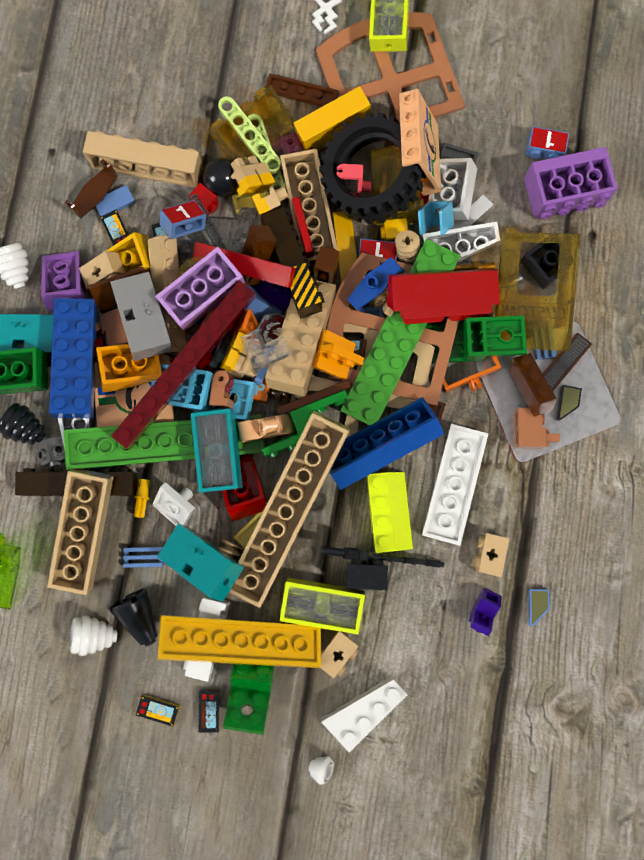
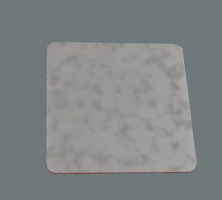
M569 322L552 329L556 357L577 332L585 338L577 322ZM546 331V332H545V335H546L547 350H548V355H549L550 352H549V344H548V337H547V331ZM538 334L540 354L543 355L541 334ZM533 337L526 339L527 354L531 353L543 374L555 358L536 360ZM590 348L553 391L557 400L552 411L544 414L545 422L542 427L549 429V433L560 434V442L549 443V447L542 449L515 448L514 411L517 408L529 407L509 373L513 358L522 355L497 356L501 370L481 378L514 457L519 462H526L619 424L621 419ZM486 357L482 362H476L478 372L495 366L491 357ZM561 386L582 388L579 407L560 421H557Z

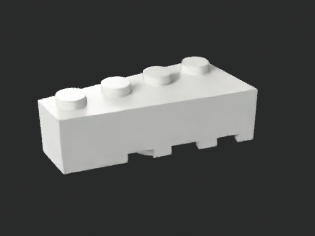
M492 222L450 229L445 235H441L440 231L425 233L420 237V244L422 248L425 240L428 239L461 255L458 260L460 261L495 246L500 241L498 223Z
M208 596L204 597L200 603L198 618L226 620L231 601L224 600L222 602ZM185 661L183 667L186 670L185 676L208 682L211 679L214 662Z
M391 676L365 693L356 696L348 703L339 706L336 710L322 716L321 723L350 752L407 696V693Z

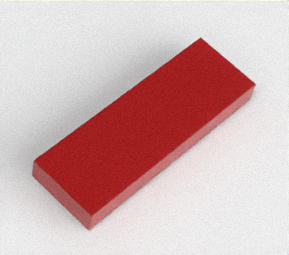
M299 197L292 198V206L305 255L309 259L314 256V250Z

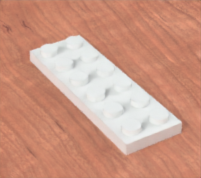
M450 424L422 536L458 546L461 545L488 433Z

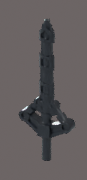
M321 546L320 554L341 556L343 559L368 561L373 559L412 565L419 564L427 567H444V562L439 560H422L414 557L375 554L350 547L342 549Z

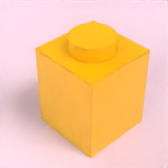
M407 218L386 220L383 227H380L381 239L395 242L399 233L408 230Z

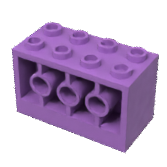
M606 147L532 162L524 177L534 219L541 218V220L551 218L552 215L557 214L564 216L575 210L582 212L589 207H603L618 190Z

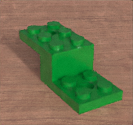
M524 315L466 318L463 324H458L448 363L482 362L486 357L526 355L527 344ZM446 324L426 325L425 328L443 332ZM501 332H508L511 337L510 340L504 341L501 338ZM432 345L435 349L431 364H436L439 347Z
M345 389L291 410L290 414L297 433L264 445L262 448L264 456L270 455L271 458L281 454L284 448L288 447V450L294 449L313 411L321 413L327 410L328 405L334 403L336 407L346 403L345 399L348 396Z
M233 664L231 688L223 729L264 735L274 666ZM250 706L253 712L250 715H244L241 712L242 708Z

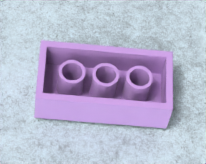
M217 247L155 297L185 332L220 304L239 280L244 284L245 281L239 271Z

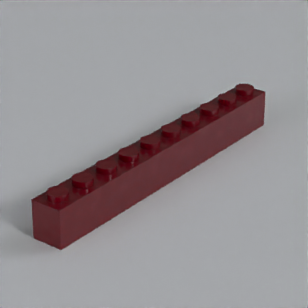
M240 280L114 431L111 435L112 438L126 449H131L254 301L256 298L255 292Z

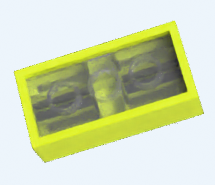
M371 0L369 31L371 52L407 51L410 0Z
M287 577L280 621L359 634L365 591Z

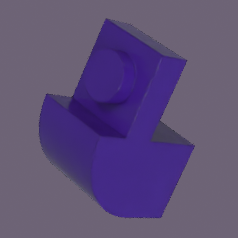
M483 588L469 617L470 627L479 633L489 636L492 632L493 619L501 607L502 596Z

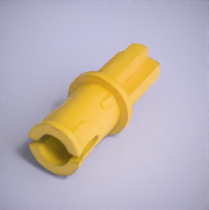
M138 479L136 496H134L136 499L134 517L136 518L145 517L147 500H150L148 495L151 481L147 479Z

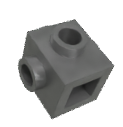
M62 437L47 438L36 444L37 456L41 466L49 465L50 468L61 466V462L66 460Z

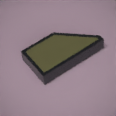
M561 386L557 421H560L579 407L582 388Z

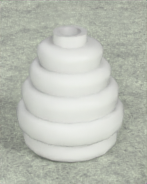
M20 243L0 247V278L6 280L8 286H14V289L26 286L24 282L29 279L27 276L29 272L27 265L29 262L26 258L28 254Z
M84 615L81 618L75 617L72 621L70 632V652L72 654L78 653L79 656H86L87 653L94 654L96 651H102L104 647L110 648L112 642L117 640V630H113L111 624L106 625L104 621H99L97 618H90Z

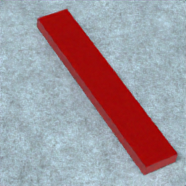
M195 242L192 261L199 262L217 247ZM219 247L240 274L292 288L295 273L294 267Z

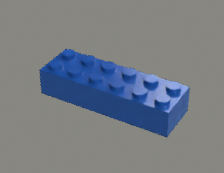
M54 298L49 414L53 418H94L97 305L94 299Z
M421 397L347 437L329 472L338 488L342 490L444 435V431L435 413L425 399Z

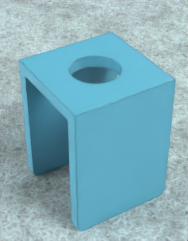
M428 201L418 210L420 235L425 234L432 226H440L441 235L447 233L454 225L452 201ZM441 208L439 210V217H437L436 210Z

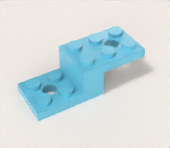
M160 364L162 373L169 365ZM197 369L168 405L187 408L195 413L222 410L215 409L209 405L214 374L210 371ZM234 379L233 387L230 389V396L236 394L238 397L233 407L235 419L249 420L256 388L255 382Z

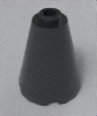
M146 589L134 591L126 595L125 599L121 602L117 600L109 607L113 615L139 645L147 647L156 641L155 638L158 634Z

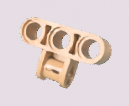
M291 414L237 423L241 443L295 433Z

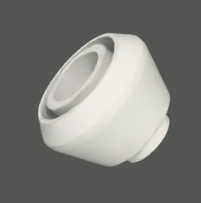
M329 756L312 759L308 768L310 776L318 784H326L333 773L334 763Z

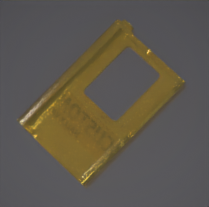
M506 228V231L502 232L498 273L500 304L496 305L495 317L524 315L527 349L570 351L581 234L518 232L517 228ZM522 243H558L560 245L556 294L554 296L519 295L517 293ZM501 332V338L504 341L510 340L511 337L508 332Z

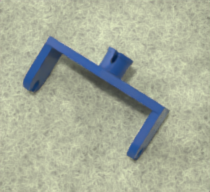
M392 257L369 272L347 300L356 310L363 312V306L382 294L388 287L389 274H398V272L403 274L405 270Z

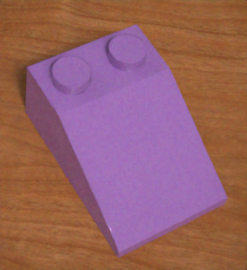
M79 251L42 256L41 297L48 312L54 311V298L86 299L85 285L79 270L82 267Z

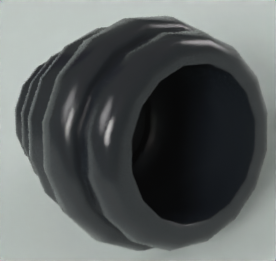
M19 403L12 404L0 419V433L7 440L20 441L23 444L28 442L30 445H34L36 442L42 441L46 436L44 426L40 424L39 419L35 418V414L25 405L21 406Z

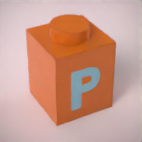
M265 377L261 385L256 384L253 401L269 404L270 395H267V392L272 389L267 388Z

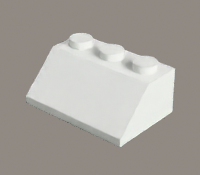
M472 158L440 159L441 192L429 194L428 201H452L454 221L469 220L477 167ZM439 208V209L436 210V215H437V216H439V210H440L441 208Z

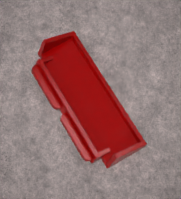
M496 269L389 274L386 305L393 311H400V317L403 318L405 324L441 322L447 316L451 321L487 317L488 314L492 313V305L500 304L498 270Z

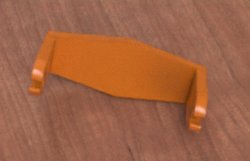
M497 356L491 357L495 366L449 386L444 378L443 387L445 392L447 393L469 384L471 391L482 388L483 385L479 379L501 370Z

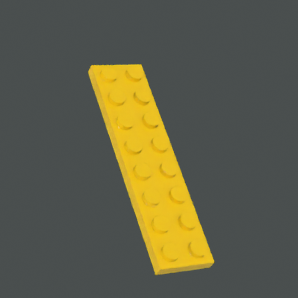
M161 615L157 659L319 668L321 667V628L296 624Z

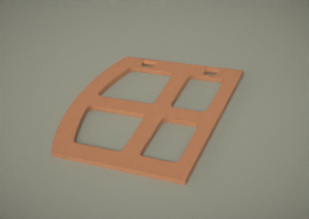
M409 12L408 29L421 30L423 32L433 63L397 74L394 71L388 51L373 52L382 79L360 85L365 96L369 99L382 94H388L396 118L400 123L399 93H402L401 89L430 79L439 78L447 101L429 107L434 118L465 109L466 106L432 14ZM370 18L339 31L316 49L328 88L339 90L338 98L357 87L347 90L343 88L333 56L364 37L369 39ZM433 34L436 42L431 43L428 35ZM447 84H452L453 92L448 91Z
M361 253L347 272L335 296L330 312L328 331L343 337L344 325L346 323L377 331L381 330L386 318L351 310L349 308L350 302L347 299L369 271L374 270L380 263H384L388 259ZM396 261L405 270L403 274L410 272L413 265ZM447 317L443 332L425 328L419 339L420 342L439 347L430 387L425 388L409 384L399 379L392 393L393 395L412 400H418L423 397L428 404L437 406L459 321H451ZM349 368L346 380H350L351 384H354L360 371ZM329 375V378H330V379H334V380H338V381H342V382L345 381V380H340V379H338V378H336V377H333V376Z

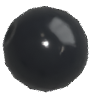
M222 157L213 159L206 165L203 171V183L216 196L228 197L237 191L239 185L236 179L230 177L234 173L231 166L232 161Z

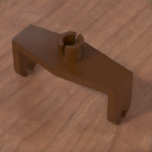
M104 159L100 161L104 169L83 186L73 204L68 200L65 201V205L80 219L105 198L118 177L114 168Z

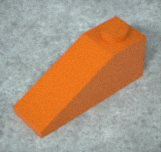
M247 309L231 327L230 334L232 338L240 331L246 335L245 337L252 341H257L255 330L259 324L252 310Z

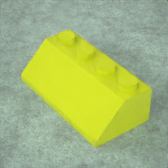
M386 472L366 476L374 553L413 549L405 473Z

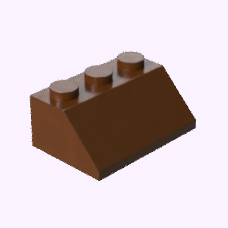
M143 266L88 285L102 314L118 308L110 281L146 273L147 271Z

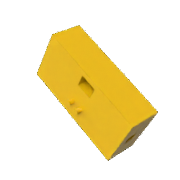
M359 86L294 122L297 138L304 151L317 149L318 152L324 149L327 141L331 143L334 139L332 134L335 131L339 133L343 129L342 124L345 122L348 125L351 124L356 116H359L361 119L366 118V113H371V104Z

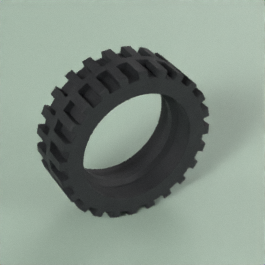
M366 113V118L361 119L359 116H356L351 124L348 125L347 122L342 124L343 129L339 133L335 131L332 134L334 137L332 142L327 141L325 145L327 152L326 154L322 153L320 158L324 163L323 166H319V172L323 175L320 181L325 188L324 192L347 217H352L360 223L362 219L367 224H373L376 219L383 223L386 222V217L391 216L394 219L398 217L396 213L401 209L404 212L409 209L407 204L410 201H416L417 196L415 193L417 190L422 191L423 184L421 178L425 179L426 174L419 163L405 167L402 166L395 182L387 190L376 196L358 198L348 192L344 185V179L337 176V172H343L342 170L337 171V167L340 164H348L357 151L374 142H391L401 151V129L397 118L390 115L389 119H387L384 113H378L377 117H374L372 113Z

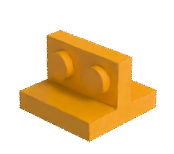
M322 330L312 368L340 380H346L349 368H353L354 365H362L364 357L354 353L356 343L328 330Z

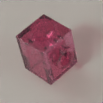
M296 132L286 133L279 138L282 155L303 151Z

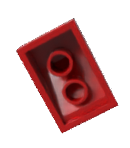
M252 454L239 455L243 488L222 490L226 509L232 522L263 512L268 503Z

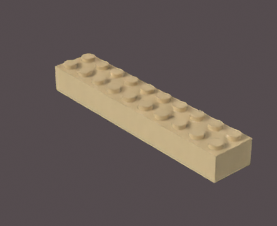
M315 410L313 411L238 562L244 566V569L229 593L259 608L261 607L350 431L349 427Z

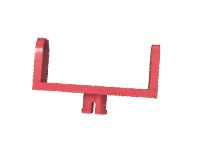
M340 164L337 167V171H343L341 173L337 172L339 178L358 180L357 192L349 193L358 198H361V192L371 193V181H362L363 165Z

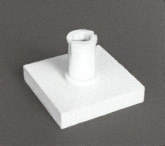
M166 482L160 487L152 504L175 526L178 523L186 526L195 509L188 502L193 496L190 489L185 487L178 493Z

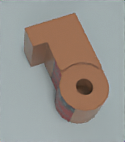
M223 370L217 371L213 376L209 405L215 409H233L234 402L229 398L234 379Z

